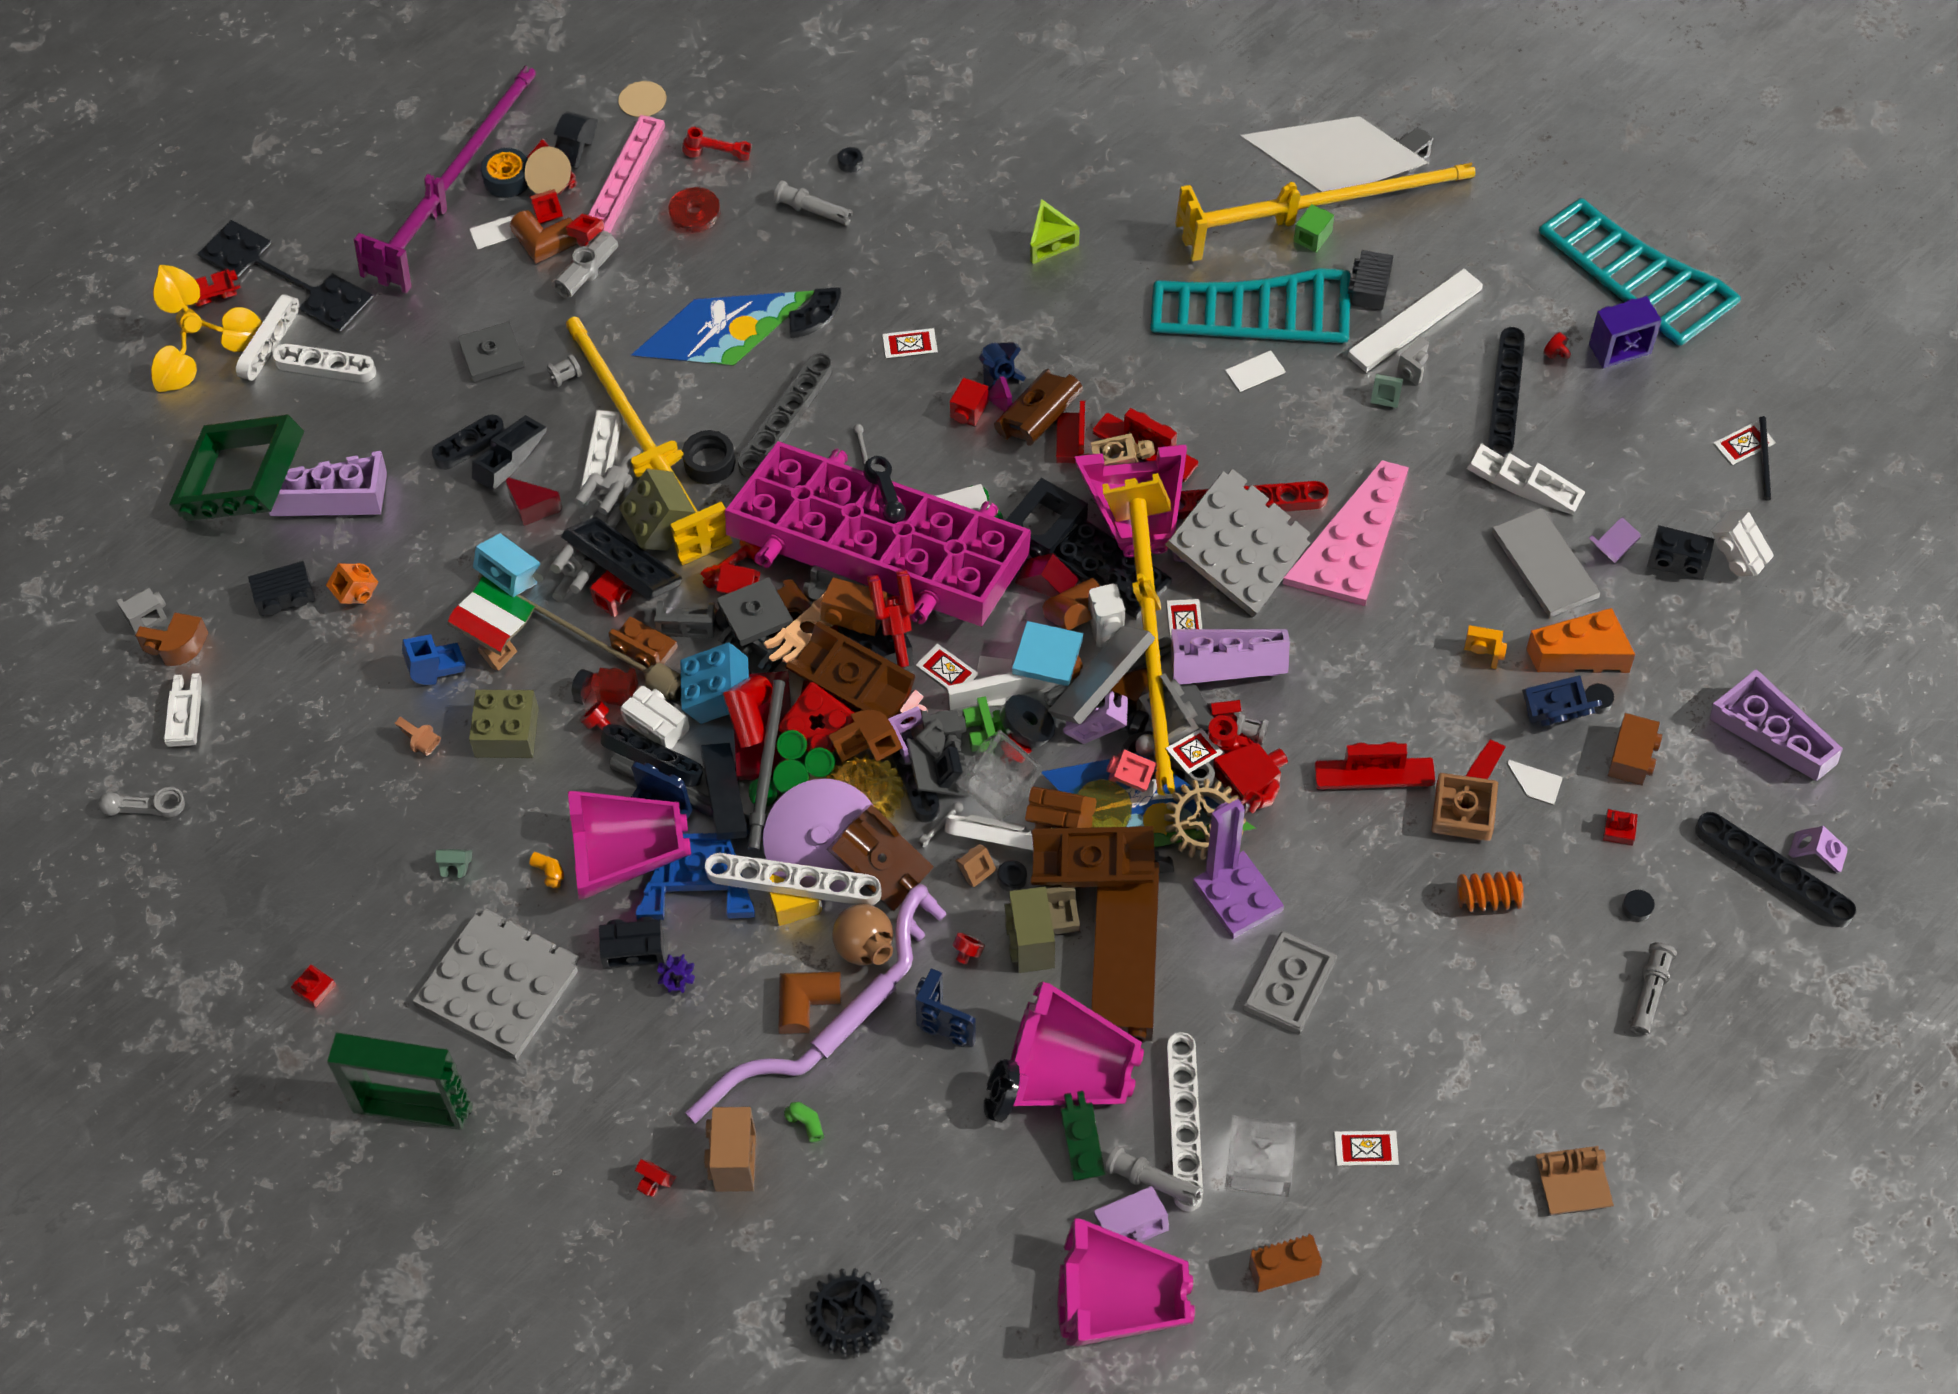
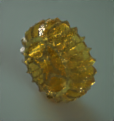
M865 753L863 759H858L855 755L850 762L847 760L841 761L842 767L835 765L832 771L833 774L827 775L826 779L839 780L845 783L852 781L849 784L860 791V785H862L863 790L866 791L867 798L884 817L894 818L895 810H900L901 800L904 797L903 781L899 777L897 769L891 768V763L888 760L881 763V760L877 762L875 758L873 760L869 759L867 753Z

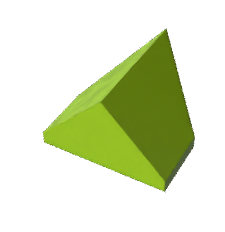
M1043 199L1040 202L1030 243V261L1032 264L1079 246L1080 228L1078 225Z

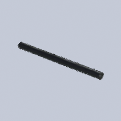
M1761 416L1759 417L1763 490L1764 500L1769 501L1771 500L1767 423L1766 417Z

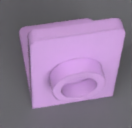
M1620 518L1599 540L1593 535L1589 539L1616 563L1641 538V534L1624 518Z
M919 707L912 708L888 719L903 747L899 751L905 763L910 762L907 746L900 733L923 723ZM914 717L909 723L901 724L904 719Z
M1819 826L1795 832L1789 855L1795 858L1816 854L1838 873L1842 871L1847 847L1827 828ZM1811 836V842L1805 848L1799 849L1801 841Z

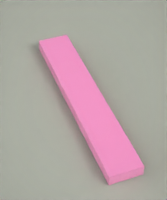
M644 115L639 116L588 214L603 220L605 229L601 232L605 230L610 233L665 127L664 120Z

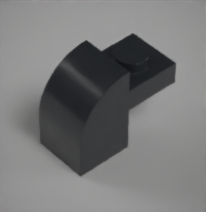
M565 112L559 119L554 131V135H557L554 148L561 150L567 156L572 167L579 168L584 143L592 145L598 119L573 112Z

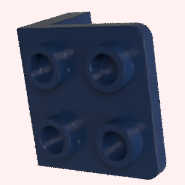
M1581 675L1522 689L1530 722L1540 721L1542 727L1568 720L1567 715L1569 720L1594 714L1596 713L1594 707L1602 705L1601 699L1587 702Z
M634 762L631 769L637 788L631 797L679 802L680 814H686L688 819L693 810L684 781L675 775L667 776L659 772L656 767L649 763L641 764Z
M931 968L926 978L921 977L915 991L917 995L915 999L917 1026L927 1034H939L947 1037L951 1043L957 1046L964 1047L967 1045L973 1047L976 1041L975 1018L941 1004L943 1000L942 972Z

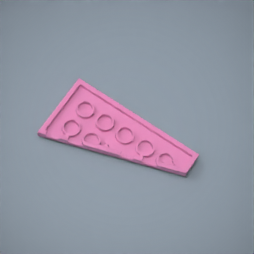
M1382 460L1283 578V584L1365 606L1409 467Z

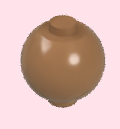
M857 904L843 910L839 914L833 926L832 939L835 949L843 959L855 965H870L873 963L881 965L892 956L893 927L890 919L881 909L869 904Z

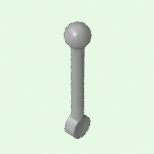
M856 424L853 427V432L857 435L863 465H865L868 457L862 436L864 428L862 425Z
M960 802L953 803L950 812L927 835H923L918 844L926 847L930 839L946 824L948 815L962 812L963 804Z

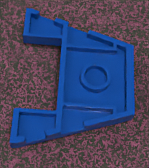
M716 833L683 834V838H689L691 855L655 869L650 882L647 883L644 890L642 902L636 909L637 920L641 917H653L655 920H664L666 892L727 890V917L755 918V910L747 888L715 884L707 877L705 870L707 858L715 853L735 855L730 839L717 840ZM716 863L712 866L711 872L722 874L727 870L728 866L724 863Z

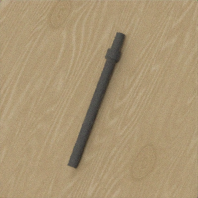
M782 680L773 681L754 809L750 813L748 826L751 829L747 849L751 851H759L762 830L768 817L765 815L785 687V682Z

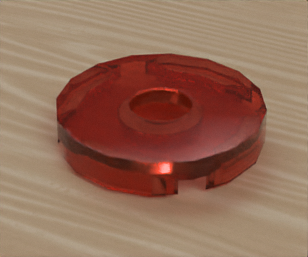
M701 187L686 188L677 192L671 198L668 205L670 220L678 229L680 227L686 229V232L691 233L703 232L716 224L715 221L721 215L719 199L715 193ZM692 208L701 209L700 211L695 213L689 212V210Z

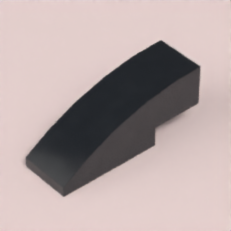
M526 415L491 439L490 449L472 461V479L491 490H495L527 459L546 433L547 427Z

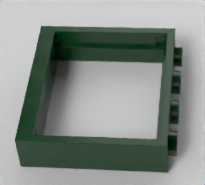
M288 414L204 425L169 505L185 521L271 512L305 431ZM269 444L251 489L202 494L221 450Z
M336 1032L327 1063L353 1113L458 1130L463 1129L465 1119L468 1118V1114L472 1113L473 1104L467 1095V1089L464 1088L462 1077L459 1075L456 1063L453 1062L448 1049ZM366 1070L435 1081L440 1093L372 1083Z

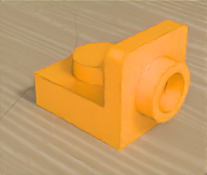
M1469 625L1464 650H1469L1476 654H1492L1490 668L1496 669L1498 660L1505 659L1507 643L1502 642L1504 631Z

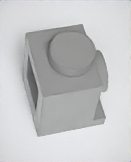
M150 588L133 595L125 602L122 598L116 601L135 634L139 626L151 628L167 619L162 609L167 606L158 591L153 593Z

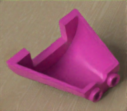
M1186 445L1158 447L1156 461L1104 466L1103 453L1075 456L1076 467L1125 557H1134L1131 519L1116 521L1103 495L1102 484L1108 483L1110 489L1125 486L1126 479L1136 478L1138 483L1152 481V474H1159L1171 501L1172 511L1149 515L1148 526L1151 552L1153 554H1163L1169 550L1165 544L1176 531L1187 452Z
M568 791L579 900L592 897L680 858L691 855L689 838H683L682 832H688L686 814H680L679 802Z
M1040 982L1033 991V995L1037 996L1035 1003L1028 1002L1011 1054L1010 1060L1017 1062L1020 1071L1019 1088L1013 1106L1066 1105L1064 1097L1066 1093H1071L1073 1105H1078V1091H1084L1086 1103L1125 1104L1127 1097L1132 1096L1135 1088V1079L1131 1078L1133 1067H1139L1143 1059L1144 1049L1141 1048L1142 1042L1053 985Z
M1077 1218L1073 1220L1064 1245V1250L1069 1251L1064 1259V1265L1060 1264L1058 1281L1059 1328L1062 1338H1068L1066 1341L1068 1346L1089 1345L1193 1323L1195 1307L1187 1300V1294H1191L1193 1289V1276L1189 1274L1188 1261Z

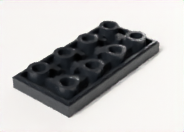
M1083 519L1058 544L1052 553L1080 582L1094 578L1099 586L1116 584L1125 607V613L1137 620L1141 616V606L1132 586V583L1137 582L1135 557H1125L1114 538L1086 519ZM1152 565L1155 591L1159 597L1172 584V578Z

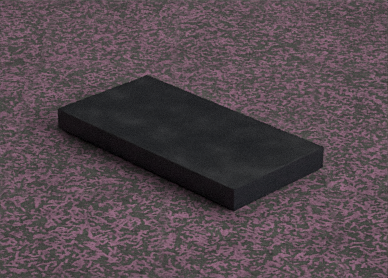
M597 516L565 529L561 536L562 539L648 600L678 587L682 581V577L641 549V547Z

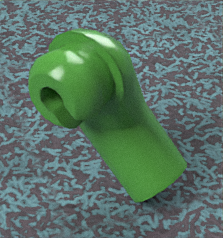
M792 1102L784 1110V1116L788 1122L795 1123L799 1121L805 1125L810 1142H817L824 1138L816 1111L801 1102Z

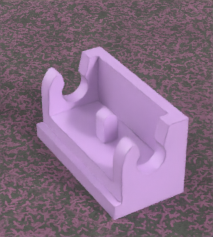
M1114 692L1108 693L1105 696L1104 706L1095 708L1081 724L1066 721L1063 733L1085 744L1127 726L1128 698L1120 695L1117 700L1113 701Z
M1152 1186L1094 1211L1098 1226L1140 1243L1169 1231L1167 1211Z

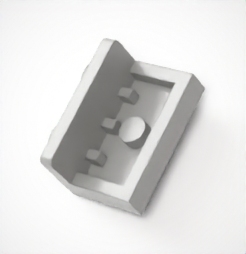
M1164 673L1160 677L1164 682L1163 691L1170 746L1199 728L1193 719L1198 714L1189 700L1185 703L1181 700L1180 696L1185 693L1177 680L1170 681L1166 673ZM1148 692L1139 699L1151 717Z

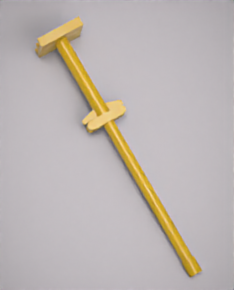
M1472 162L1454 165L1450 168L1302 196L1297 190L1296 184L1289 182L1286 186H1283L1277 199L1210 212H1203L1191 185L1180 187L1175 225L1177 228L1183 227L1182 240L1184 245H1192L1190 258L1192 261L1202 260L1207 228L1275 216L1278 226L1283 225L1284 222L1287 227H1290L1296 222L1298 210L1309 208L1311 204L1320 206L1452 180L1470 179L1475 177V167H1472Z
M578 317L568 319L565 323L566 328L572 338L578 343L643 450V453L631 459L635 476H642L646 469L673 472L671 466L683 458L682 456L684 455L681 449L678 450L677 442L668 441L656 447L589 338L581 320ZM679 482L695 510V513L670 524L677 558L683 566L733 544V541L729 535H726V508L722 501L697 511Z
M1156 473L1152 474V481L1138 483L1136 478L1126 479L1125 486L1110 489L1108 483L1102 484L1103 495L1116 521L1131 519L1137 582L1132 583L1133 591L1141 606L1143 630L1149 631L1155 637L1153 643L1145 650L1157 769L1155 773L1157 793L1165 795L1164 785L1167 784L1170 794L1175 792L1173 771L1171 770L1170 753L1166 750L1169 747L1163 681L1160 677L1162 671L1156 611L1161 610V603L1154 586L1148 516L1172 510L1168 494L1159 474Z

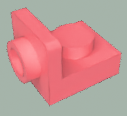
M1124 749L1117 756L1113 755L1106 770L1110 773L1108 781L1111 783L1118 781L1145 792L1149 786L1156 763Z

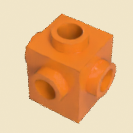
M338 563L326 586L340 603L366 604L379 582L371 573L370 568L362 563Z

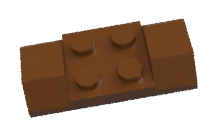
M819 621L815 624L811 639L797 659L789 661L786 665V669L809 682H814L837 700L857 711H880L888 719L896 716L910 695L915 680V674Z
M1153 826L1032 829L1033 874L1031 876V885H1062V888L1123 886V883L1154 882L1155 843Z

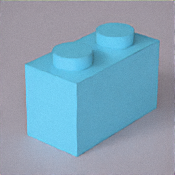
M501 533L476 546L473 568L510 596L515 597L537 584L533 574L540 566V562Z

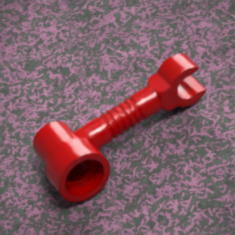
M691 127L688 129L687 136L683 140L682 151L686 156L695 158L702 154L703 147L732 153L739 160L748 161L750 156L748 152L751 151L752 144L746 141L730 143L704 137L703 131L700 128Z
M740 540L739 545L741 548L735 551V553L718 565H712L702 570L700 575L705 578L702 582L708 588L714 587L715 574L717 569H721L722 563L736 565L746 557L756 563L754 557L762 547Z

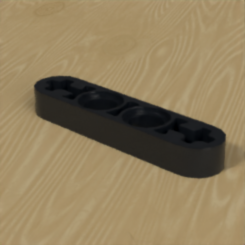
M910 730L900 733L906 746L907 739H914ZM899 750L890 755L914 816L919 821L925 823L936 820L940 813L937 794L910 787L909 781L915 778L912 764L905 765L900 763L899 758L902 755ZM925 796L927 805L931 807L930 811L922 808L921 798Z
M608 724L603 727L600 740L603 747L641 764L649 763L667 776L675 775L684 781L685 786L693 787L701 783L704 768L700 763L623 726Z

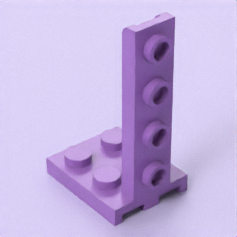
M1239 799L1231 803L1219 805L1212 813L1206 871L1193 878V885L1232 939L1281 913L1284 909L1281 900L1245 851L1240 852L1245 809Z

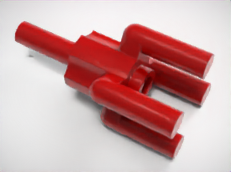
M907 569L896 571L900 596L885 599L879 575H869L867 580L875 618L881 620L883 635L893 636L897 665L907 667L909 666L904 633L912 631L910 615L915 612L910 575Z

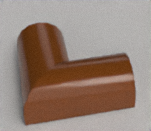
M521 211L510 222L511 231L535 264L578 244L577 238L567 234L566 226L573 221L570 217L544 229L532 212Z
M1090 578L1046 600L1042 606L1045 618L1066 630H1071L1090 621L1092 616L1088 610L1089 591L1091 588L1100 587L1094 578Z
M841 972L779 974V1034L810 1033V1005L841 1004Z

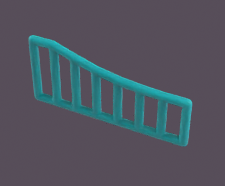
M1579 198L1539 227L1540 234L1624 302L1633 298L1637 299L1630 292L1664 267L1674 270L1679 274L1647 296L1652 305H1655L1690 278L1705 284L1660 317L1662 321L1659 331L1678 346L1684 345L1741 301V296L1720 279L1679 262L1645 244L1610 220L1583 198ZM1580 210L1591 218L1565 238H1562L1553 230ZM1598 226H1602L1611 233L1583 254L1572 246ZM1619 240L1632 247L1603 269H1600L1592 262L1594 258ZM1641 254L1654 260L1653 263L1623 285H1620L1610 277ZM1715 290L1726 298L1725 301L1682 333H1679L1669 325Z
M1318 268L1279 277L1239 282L1157 280L1153 284L1150 330L1153 333L1347 343L1349 341L1350 294H1348L1351 273L1348 270ZM1324 279L1340 280L1339 332L1322 331ZM1313 280L1312 331L1295 330L1297 284ZM1286 286L1285 329L1269 328L1270 289ZM1259 290L1258 328L1242 327L1243 292ZM1163 291L1179 292L1177 323L1161 322ZM1233 292L1231 326L1215 325L1217 293ZM1190 293H1206L1204 325L1188 324Z

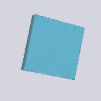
M1027 621L1012 667V674L1069 686L1083 641V633Z

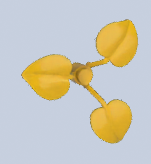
M159 265L153 286V298L161 310L168 313H177L176 323L181 328V350L179 352L174 346L166 345L155 354L151 366V379L155 390L164 392L182 389L194 380L197 372L196 363L192 357L184 355L186 352L187 333H196L201 326H205L222 332L220 341L223 347L233 352H243L263 322L254 312L244 307H234L228 310L222 317L223 327L201 320L197 313L187 307V305L195 304L200 298V289L195 279L177 267Z

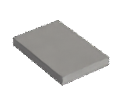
M1281 931L1244 1004L1243 1010L1300 1035L1338 955Z

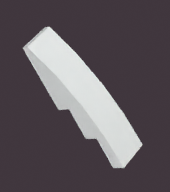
M1483 444L1478 446L1466 468L1485 480L1520 497L1572 515L1575 513L1585 491L1540 463L1532 467L1510 453L1504 458Z

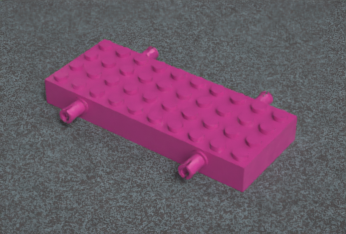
M779 441L725 510L726 535L762 547L754 558L761 567L767 560L764 568L770 567L776 556L781 554L812 566L821 567L867 586V576L878 574L879 579H881L882 591L894 596H900L896 571L907 569L910 575L914 603H916L915 612L910 615V618L916 623L921 615L922 617L918 624L925 623L931 611L936 610L982 627L1028 557L1030 550L1031 530L996 518L998 507L994 503H991L986 510L989 501H985L979 511L893 481L898 501L905 506L906 516L900 522L890 523L883 514L885 504L879 486L868 482L862 470L845 465L848 461V456L843 450L837 455L839 449H834L831 455L825 458Z

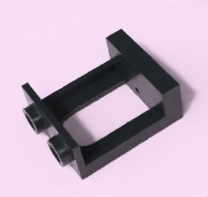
M1042 477L1005 520L1023 527L1025 519L1039 503L1061 515L1046 533L1030 535L1029 554L1032 558L1051 554L1075 524L1078 525L1083 519H1088L1087 502Z

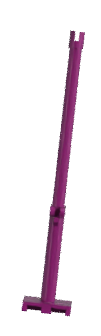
M527 66L522 68L512 85L440 178L437 177L435 180L433 175L427 174L425 176V196L389 243L358 233L354 238V246L360 277L365 278L370 274L378 278L379 284L388 287L390 283L401 286V291L407 294L412 286L407 254L404 248L429 216L436 219L438 216L437 212L442 215L445 214L447 210L445 192L519 95L536 77V72L532 67L528 72Z

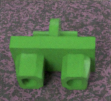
M986 696L977 698V706L962 709V716H964L966 728L980 726L981 731L968 734L971 752L987 750L988 757L997 756L995 745L998 743L996 734L999 735L1000 739H1004L1009 728L1005 730L1003 727L1000 710L993 711V718L991 717Z

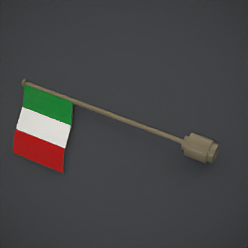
M481 573L478 575L479 583L474 591L454 608L449 616L447 625L501 656L507 642L526 625L533 611L536 610L645 673L646 688L651 691L657 689L669 701L681 700L680 673L663 663H657L646 668L520 594L515 597L510 596Z

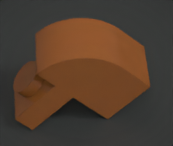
M174 613L167 631L139 626L135 636L144 652L150 655L160 654L166 666H177L187 663L197 656L203 647L208 631L202 617Z
M862 710L851 714L853 723L829 735L842 762L868 748L878 762L903 748L886 715L876 710Z

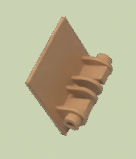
M1598 1146L1535 1154L1550 1215L1614 1206L1603 1162H1606L1604 1149L1599 1150Z

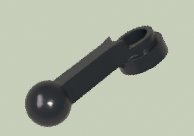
M874 456L865 462L863 475L868 482L879 486L885 504L884 517L888 522L895 524L905 518L906 509L898 501L891 480L892 466L885 457ZM879 464L885 468V471H875L871 466Z

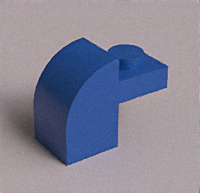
M431 634L403 639L402 655L410 677L416 683L433 685L437 684V677L465 672L466 663L458 642L436 647Z

